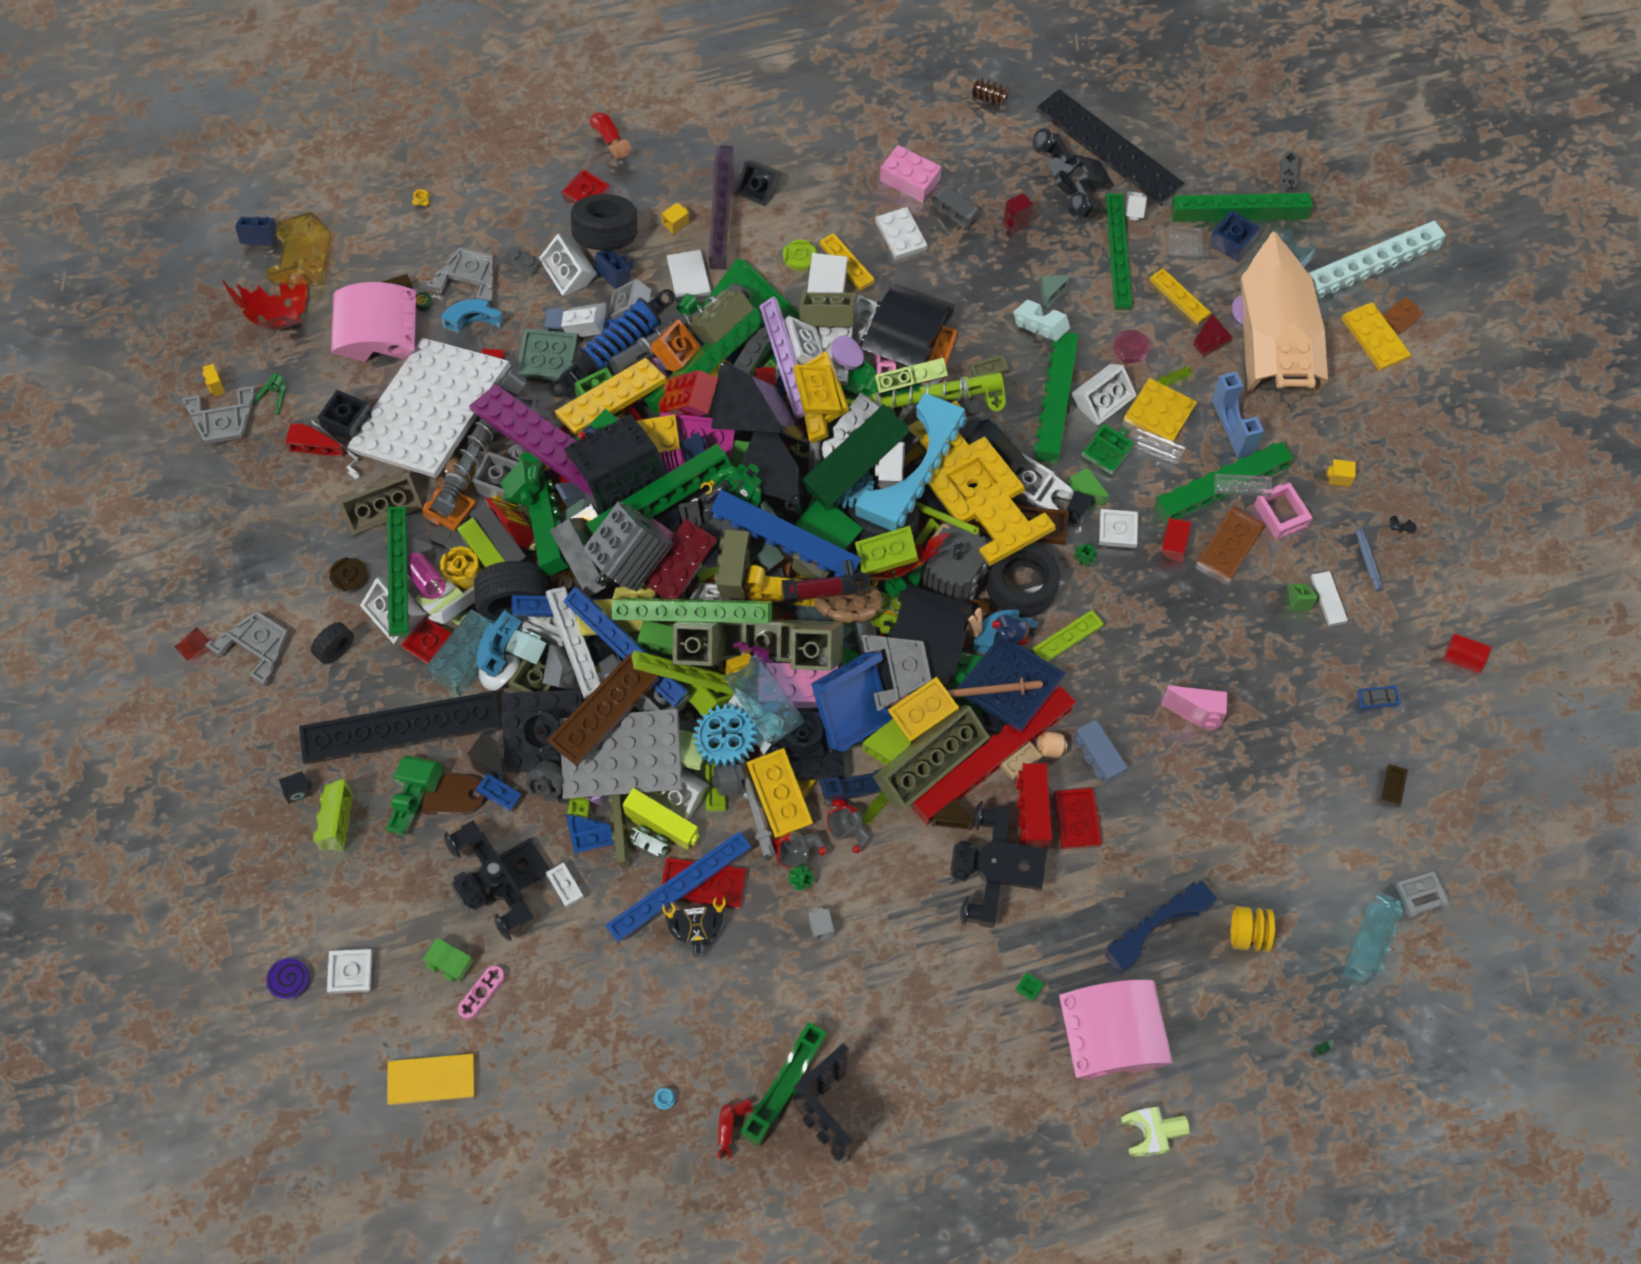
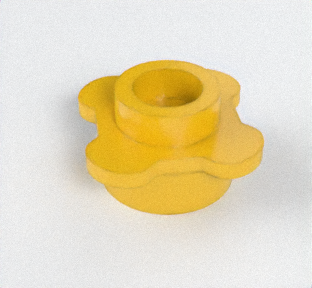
M420 189L413 193L414 200L412 204L414 206L429 205V192Z

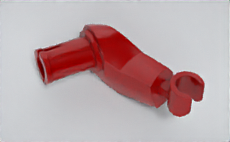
M748 1098L732 1106L725 1104L721 1108L718 1120V1144H721V1149L717 1152L718 1160L721 1158V1151L727 1153L726 1160L731 1157L728 1145H732L733 1128L736 1118L753 1112V1107H750L752 1104Z

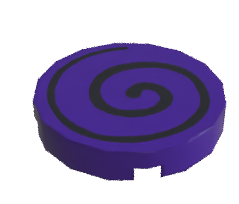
M293 958L281 959L273 964L266 977L267 988L272 995L281 1000H292L299 997L307 989L310 980L309 971L305 965Z

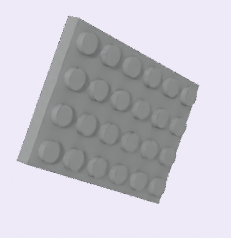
M678 709L627 713L577 767L561 754L562 778L564 782L562 784L563 799L629 794L632 788L641 793L683 790ZM567 718L559 719L560 726L567 720Z

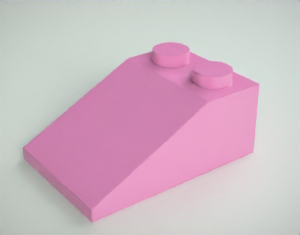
M1168 685L1161 705L1199 727L1215 730L1220 728L1227 714V692Z

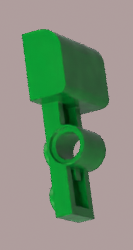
M408 755L401 759L393 778L404 788L402 793H396L392 798L391 807L394 811L385 828L387 832L406 836L425 791L434 793L445 768L441 762Z

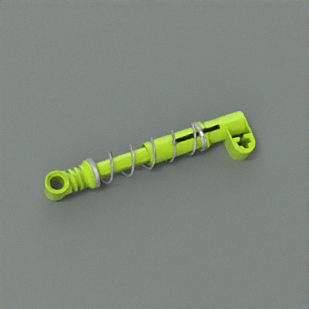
M1001 372L971 378L962 376L960 380L950 382L944 380V383L934 385L927 383V386L919 387V391H914L911 386L910 392L897 394L894 389L893 396L881 398L878 392L868 397L879 407L883 404L892 409L901 406L905 411L909 410L911 404L919 403L924 393L944 401L956 400L958 398L966 400L974 395L983 394L986 405L993 411L1002 410L1006 404ZM995 391H999V392L994 393V395H995L998 399L995 401V403H993L992 401H994L995 398H994V396H993L992 394H988V393H990V392H995ZM846 399L848 407L851 406V404L855 400Z

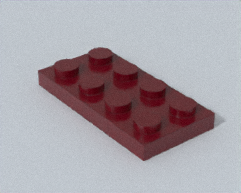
M686 518L671 539L674 544L644 582L645 586L665 599H680L718 542L717 538Z

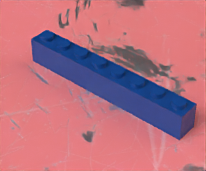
M723 490L718 492L709 511L713 514V518L721 522L725 519L731 522V527L737 530L743 528L749 532L750 536L756 539L760 536L766 539V544L773 547L778 545L783 548V552L791 556L795 553L801 556V561L808 564L813 562L818 565V569L824 572H828V570L834 572L835 577L845 576L843 564L845 560L851 561L852 573L854 574L861 559Z

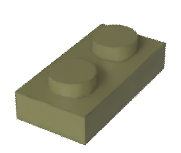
M1003 354L969 364L973 377L1001 372V374L1009 372V367Z

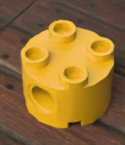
M460 546L450 549V552L445 553L440 561V569L444 579L451 582L459 590L471 588L474 585L475 577L481 571L478 557L467 547Z

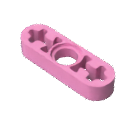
M489 967L458 1006V1012L464 1020H473L504 982L505 975L500 967ZM498 972L499 979L494 978L491 981L492 978L490 974H496ZM484 981H486L487 983L490 982L492 988L490 989V987L486 983H484ZM479 988L487 989V995L484 998L476 997V991ZM472 997L477 1003H480L478 1006L470 1000ZM472 1005L471 1009L473 1012L465 1014L464 1007L469 1008Z

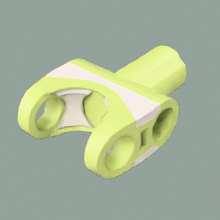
M444 578L442 579L446 584V589L439 598L426 599L420 596L414 598L427 613L426 616L428 618L462 594L456 586ZM463 610L450 620L460 628H463L469 624L472 615L468 611Z
M1159 1107L1141 1109L1121 1117L1122 1124L1135 1125L1144 1133L1143 1143L1128 1149L1129 1155L1134 1157L1152 1156L1169 1152L1170 1148L1167 1139L1186 1136L1190 1133L1186 1116L1162 1120Z

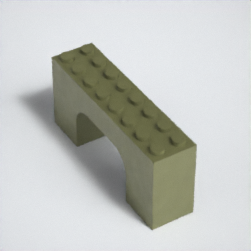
M772 619L769 623L679 621L673 624V664L712 666L719 661L729 660L746 654L741 652L739 647L734 648L733 646L735 643L745 642L749 648L760 646L768 650L769 659L791 662V669L831 671L843 661L844 623L838 621ZM753 651L749 652L752 659L756 660V655H753Z

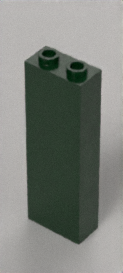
M883 404L804 477L801 485L828 511L908 435L910 430L907 423L899 420L895 416L894 410Z

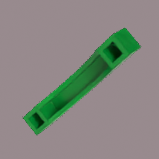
M810 1022L807 1023L778 1076L741 1129L740 1134L742 1138L758 1148L761 1146L793 1094L794 1085L803 1078L825 1042L827 1032Z

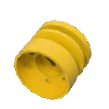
M1235 906L1230 929L1232 948L1248 950L1252 941L1254 951H1260L1262 948L1263 952H1270L1275 937L1273 910L1265 908L1263 911L1262 908H1257L1253 916L1250 907Z

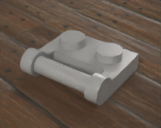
M1434 871L1395 884L1409 918L1416 917L1418 913L1437 907L1444 908L1449 905L1448 899ZM1433 894L1437 897L1436 900L1416 906L1412 902L1413 900Z

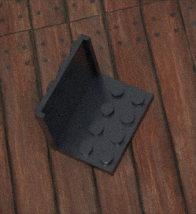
M631 414L620 418V420L610 425L604 426L594 433L588 434L585 439L573 442L564 448L568 458L587 482L600 514L615 506L617 502H622L667 474L657 446Z
M842 1043L794 1085V1106L802 1114V1121L809 1129L813 1127L818 1133L816 1135L818 1140L823 1145L828 1144L832 1150L830 1151L832 1156L838 1162L841 1160L845 1164L851 1159L849 1149L853 1140L815 1098L819 1094L823 1096L830 1090L832 1082L835 1080L839 1082L847 1074L849 1048Z

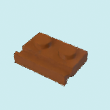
M1405 296L1382 316L1391 328L1398 331L1400 335L1419 320L1425 312L1420 311L1419 307Z

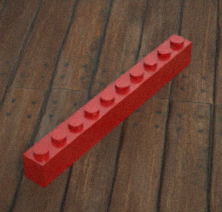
M1059 686L1021 733L1006 724L1002 728L1001 733L992 735L987 740V744L983 747H978L972 752L973 755L965 758L955 769L951 770L912 803L913 811L928 826L933 820V815L953 799L961 800L999 770L1005 760L1027 743H1033L1040 735L1070 714L1075 708L1076 701Z

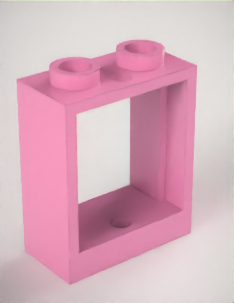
M1291 483L1280 484L1273 490L1259 493L1254 504L1276 540L1309 527L1313 519ZM1285 495L1298 517L1280 523L1267 502Z

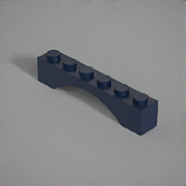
M1202 880L1197 884L1192 882L1185 888V893L1182 895L1178 893L1169 900L1170 904L1166 907L1161 905L1154 911L1155 915L1151 918L1146 916L1138 923L1139 927L1135 930L1132 928L1128 929L1122 935L1124 938L1120 941L1115 939L1107 946L1108 949L1105 957L1120 975L1136 964L1140 957L1144 940L1156 927L1166 921L1179 917H1199L1214 906L1218 898Z

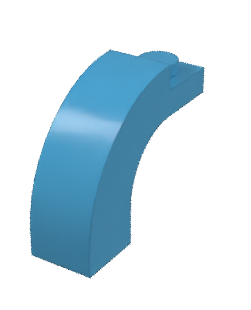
M1018 610L996 612L982 622V632L974 638L972 651L985 654L989 650L995 639L999 636L996 628L992 627V622L1002 614H1007L1012 619H1019L1020 621L1026 619L1030 625L1028 633L1030 636L1035 634L1037 621L1027 617L1020 618V611Z

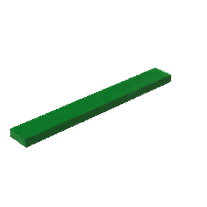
M1106 194L1105 202L1114 310H1132L1123 194Z
M387 507L389 637L409 636L406 507Z

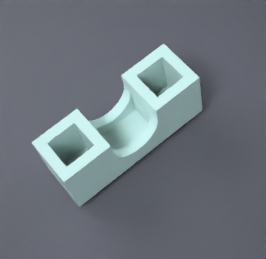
M1026 300L1013 312L1017 326L1057 341L1070 329L1066 314L1052 310L1049 314L1043 316L1040 304L1030 300Z
M518 627L509 638L504 650L537 665L546 643L540 640L541 636Z

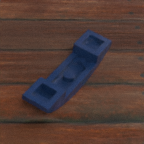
M881 769L875 770L873 774L839 779L838 776L820 779L819 784L824 799L844 800L881 793L882 790L873 778Z

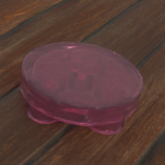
M1125 330L1119 333L1113 345L1117 357L1127 365L1142 361L1147 357L1150 348L1148 338L1136 330Z

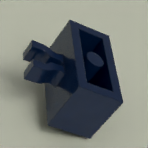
M240 217L235 225L240 244L271 246L275 244L279 236L274 218Z
M601 250L596 252L594 269L614 289H617L629 283L630 272L634 262H627L628 257L626 255L620 257L614 250Z

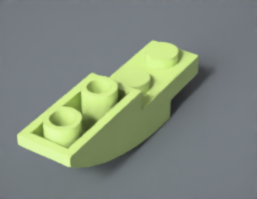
M944 358L874 376L878 392L881 393L948 376Z

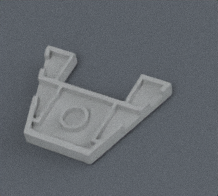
M459 248L448 259L445 267L436 272L433 280L427 282L426 288L442 293L448 278L480 286L476 299L486 300L489 304H492L493 255Z
M254 386L238 388L239 404L202 411L199 395L182 398L205 444L243 438L256 393Z
M257 611L236 624L237 627L229 632L225 631L220 635V638L213 642L209 641L205 646L221 657L233 643L238 644L262 660L249 675L255 681L266 686L289 633Z
M861 635L865 653L881 649L886 650L893 682V689L874 693L877 711L931 681L923 641Z

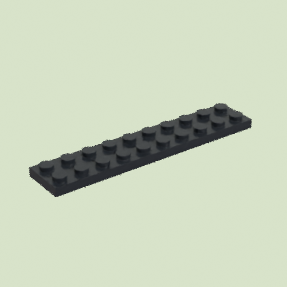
M1058 89L1037 106L1036 111L1160 206H1163L1184 188L1185 183L1062 90Z
M496 691L299 726L304 765L502 729Z

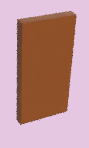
M1231 507L1199 558L1197 565L1230 582L1265 524Z

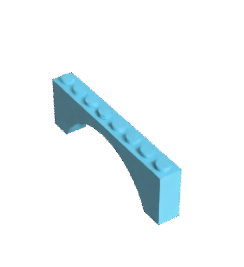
M924 393L916 406V414L929 438L926 456L920 466L903 481L884 489L863 491L855 504L856 516L891 531L903 527L907 514L911 513L915 507L916 499L922 496L926 483H930L933 471L939 468L943 455H947L950 443L956 440L960 427H964L967 419L964 408Z

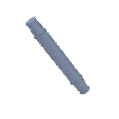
M1363 529L1355 531L1358 544L1375 591L1380 592L1383 590L1380 581L1381 577L1370 550L1368 539L1365 538Z

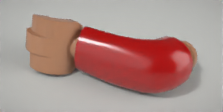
M602 112L594 113L590 117V126L600 133L614 159L628 156L632 148L625 138L621 139L609 115Z

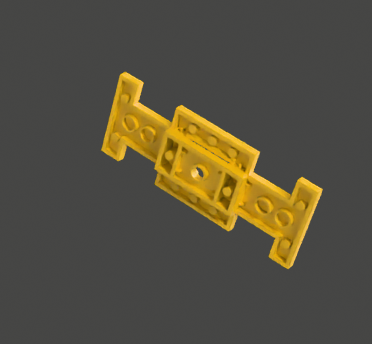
M956 400L952 402V404L961 407ZM918 420L909 425L908 429L919 438L917 443L919 442L927 453L929 438L924 426ZM958 432L956 440L950 443L947 455H943L939 468L933 471L932 479L928 485L952 517L966 523L975 519L976 522L979 521L991 536L994 541L979 548L980 554L988 565L995 564L1056 530L1055 524L1046 513L1028 521L1014 504L1011 498L1024 492L1025 487L989 441L983 437L968 445ZM971 483L978 484L975 488L968 487Z

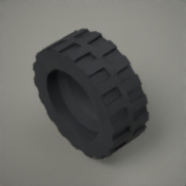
M335 622L324 628L317 635L310 651L322 664L333 663L350 648L353 643L354 634L343 623Z

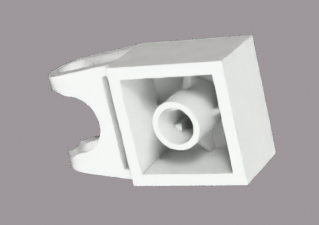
M1022 454L1030 463L1018 477L1024 485L1025 491L1013 498L1028 507L1059 510L1051 498L1071 499L1074 495L1073 490L1054 475L1053 471Z

